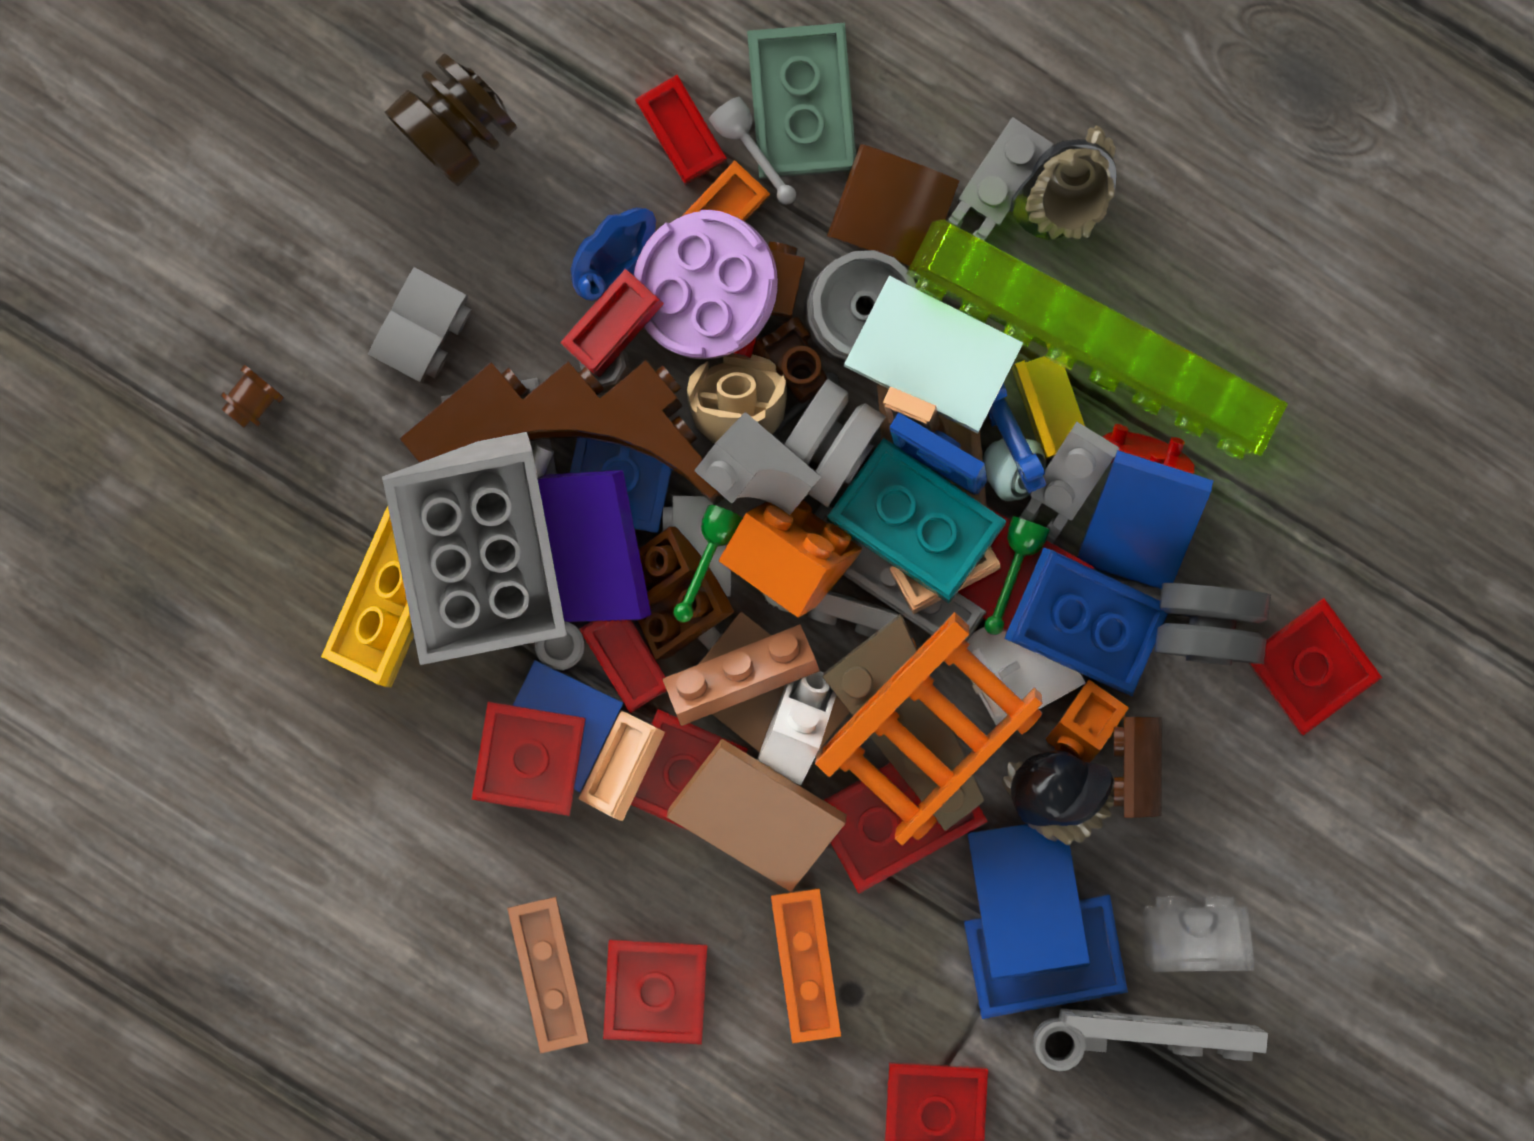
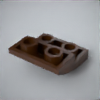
M860 144L827 237L860 251H878L894 257L905 267L917 272L926 273L960 180L891 153Z
M676 526L668 527L639 548L651 615L638 620L656 660L668 659L734 613L726 594L708 567L692 604L693 617L688 622L676 620L673 613L674 608L677 604L683 602L702 558Z
M1124 717V727H1114V757H1123V777H1114V807H1123L1124 818L1162 816V717Z

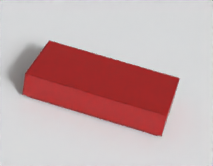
M678 75L673 76L635 99L636 104L684 185L727 161L726 156Z
M624 269L560 343L594 375L600 377L664 303L631 272Z
M632 620L591 621L579 629L630 713L667 691L662 680L666 676Z

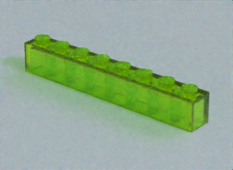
M944 219L932 222L906 273L918 280L915 286L917 290L939 301H942L944 295L962 303L959 311L983 323H986L987 319L990 318L1005 326L1003 333L1023 342V346L1029 347L1031 341L1045 347L1048 349L1045 357L1050 361L1072 370L1074 364H1077L1090 371L1091 374L1088 380L1110 392H1115L1118 386L1134 395L1131 403L1154 415H1158L1161 409L1175 416L1176 420L1173 425L1182 431L1198 438L1205 432L1218 439L1219 442L1216 448L1236 459L1243 460L1245 454L1249 456L1263 455L1288 405L1287 402Z

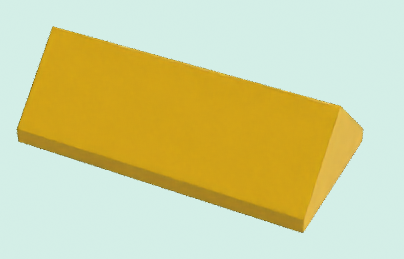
M387 506L321 657L378 685L392 687L414 638Z

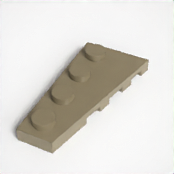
M899 614L823 673V679L853 716L917 651L902 614ZM908 697L895 710L900 715L897 720L951 771L966 757L955 733L919 699L913 701ZM873 733L870 736L919 799L923 801L937 784L884 734L879 737ZM973 774L933 814L938 818L937 821L945 831L984 802V795L975 775Z

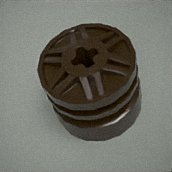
M444 53L436 61V64L449 80L443 85L430 72L425 71L421 76L433 96L426 102L415 93L406 90L384 113L415 147L458 187L480 165L476 154L469 144L476 138L487 147L496 150L500 144L486 127L492 122L504 134L510 136L517 129V126L509 117L500 97L472 69L457 63Z

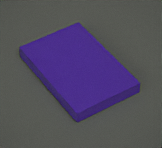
M623 470L548 474L538 477L564 621L640 620L650 616L651 610Z

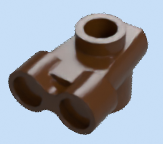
M794 317L781 325L775 332L756 341L752 354L773 362L776 365V373L781 377L784 375L786 387L800 403H805L818 393L828 377L821 367L819 355L811 349L807 342L811 337L810 333L799 317ZM804 369L811 376L806 379H797L792 375L795 371Z

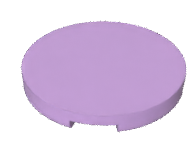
M701 210L700 212L684 215L670 223L666 222L646 242L634 270V276L664 303L644 328L660 345L674 353L689 358L716 359L742 349L764 328L776 301L778 286L777 269L768 244L751 225L737 217L720 211Z

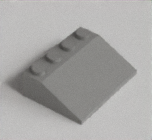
M527 432L477 441L382 476L420 665L567 636L535 462Z

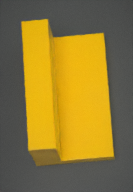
M1059 351L1026 363L1025 360L1015 363L1012 367L1036 441L1041 444L1046 460L1054 457L1076 422L1085 426Z

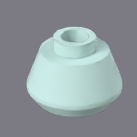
M1004 439L993 442L983 456L988 482L996 494L1005 501L1020 500L1029 496L1030 493L1028 494L1022 483L1016 463ZM1026 439L1032 453L1037 455L1045 471L1047 461L1041 444L1035 440Z

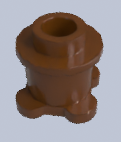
M244 364L240 369L244 373L242 378L228 394L223 392L220 395L227 401L221 410L243 428L250 421L259 427L261 424L258 421L260 416L274 400L280 403L284 397Z

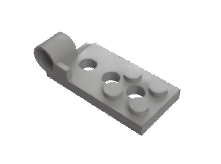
M1060 1008L1059 1018L1047 1019L1036 1028L1032 1038V1046L1040 1062L1054 1071H1067L1074 1068L1082 1060L1084 1051L1106 1052L1107 1039L1167 1044L1168 1049L1173 1050V1054L1185 1056H1203V1048L1217 1049V1054L1223 1055L1222 1058L1252 1061L1253 1052L1266 1053L1268 1033L1256 1025ZM1056 1031H1063L1071 1036L1072 1046L1070 1051L1065 1056L1058 1058L1048 1055L1045 1050V1042L1048 1036Z

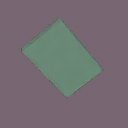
M845 23L747 31L756 144L780 177L850 172L856 158ZM758 164L759 179L768 178Z

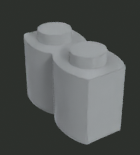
M414 267L381 326L368 355L422 384L427 375L435 379L448 356V352L442 350L445 340L450 332L459 335L472 309L465 306L468 296Z

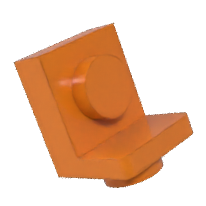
M1089 679L1060 721L1046 737V741L1054 746L1056 751H1066L1083 762L1090 763L1101 751L1113 733L1114 727H1117L1129 707Z

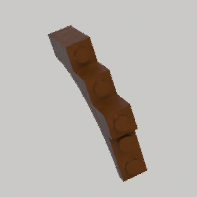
M646 360L601 398L597 395L604 388L585 366L581 371L577 372L568 361L524 399L520 396L528 390L511 369L507 368L503 373H500L491 362L399 438L419 463L477 441L527 432L529 441L548 438H586L614 443L653 457L688 479L713 505H717L725 498L694 471L703 460L691 446L698 439L680 416H677L673 421L669 419V417L683 407L675 395L682 388L664 366L655 371Z

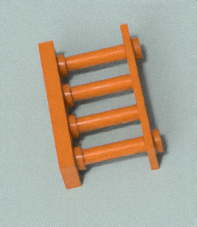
M956 612L946 620L816 754L815 764L828 777L838 768L844 772L850 770L903 820L896 827L895 840L902 846L912 836L916 840L921 839L938 819L933 814L1016 730L1021 735L1026 733L1042 715V712L1038 709L1043 704L1042 694L1035 687L1021 700L967 649L970 644L965 639L969 636V625ZM943 661L948 666L954 663L1008 714L988 735L984 734L933 685L935 679L930 674ZM908 697L913 701L919 699L972 749L952 771L897 720L900 715L895 710ZM873 733L879 737L884 734L937 784L934 790L918 806L863 756L865 750L861 745Z

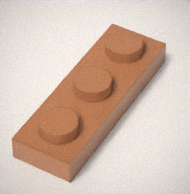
M801 624L662 680L679 723L683 726L817 673L820 670Z
M557 896L508 907L507 910L540 1054L588 1043L589 1036Z

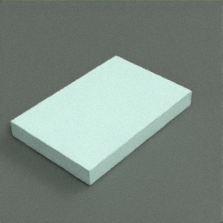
M889 276L844 363V367L888 389L893 387L936 405L939 415L978 434L1023 342Z

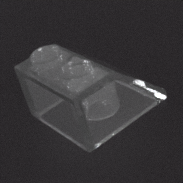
M1163 896L1155 897L1156 906H1143L1144 965L1153 972L1254 971V954L1248 907L1235 905V896H1205V905L1185 906V897Z

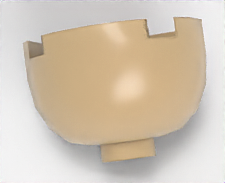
M730 354L723 357L722 364L709 368L708 362L700 365L690 376L687 387L688 405L696 428L715 444L746 412L773 435L782 423L786 409L787 389L784 375L781 377L776 373V365L769 359L752 354L751 358Z

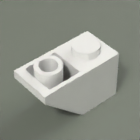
M821 671L785 685L757 759L799 785L802 784L820 748L836 698L835 692L823 679V672Z

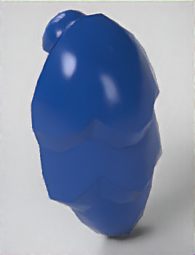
M633 208L621 214L608 215L598 226L594 234L583 240L575 254L571 267V282L579 296L589 301L598 300L624 269L634 275L639 255L646 242L655 233L656 218L652 211L646 208Z

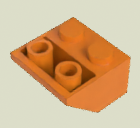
M804 500L790 515L774 504L765 502L745 514L718 561L799 618L818 606L856 560L863 548L851 541L852 537L833 523L824 522L813 514L811 506Z

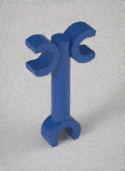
M1003 383L988 412L989 423L991 427L997 425L1016 463L1022 483L1029 494L1047 486L1043 477L1045 471L1037 455L1032 453L1005 399L1007 391Z

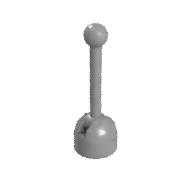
M733 98L715 110L709 117V121L715 130L723 137L741 139L777 189V199L779 202L785 205L793 203L796 199L795 189L790 185H785L749 135L752 126V116L742 98Z

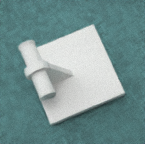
M983 627L974 632L967 641L970 644L967 649L1021 700L1035 687L1042 694L1043 704L1038 709L1086 684L1080 673L1004 639L1007 633L1005 631L998 635H991ZM972 681L975 693L979 694L997 726L1008 714Z

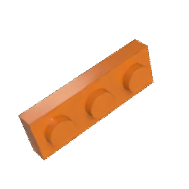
M820 888L771 895L792 1044L841 1037Z

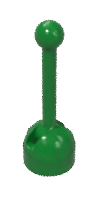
M708 505L704 513L701 531L708 544L683 602L677 604L674 608V617L679 622H688L693 617L692 604L717 546H724L729 543L743 519L728 509L716 505Z
M1012 517L1008 528L1007 540L1015 555L993 616L988 617L985 621V630L989 634L998 635L1003 631L1004 621L1002 618L1025 556L1033 555L1041 550L1047 540L1049 528L1022 518Z

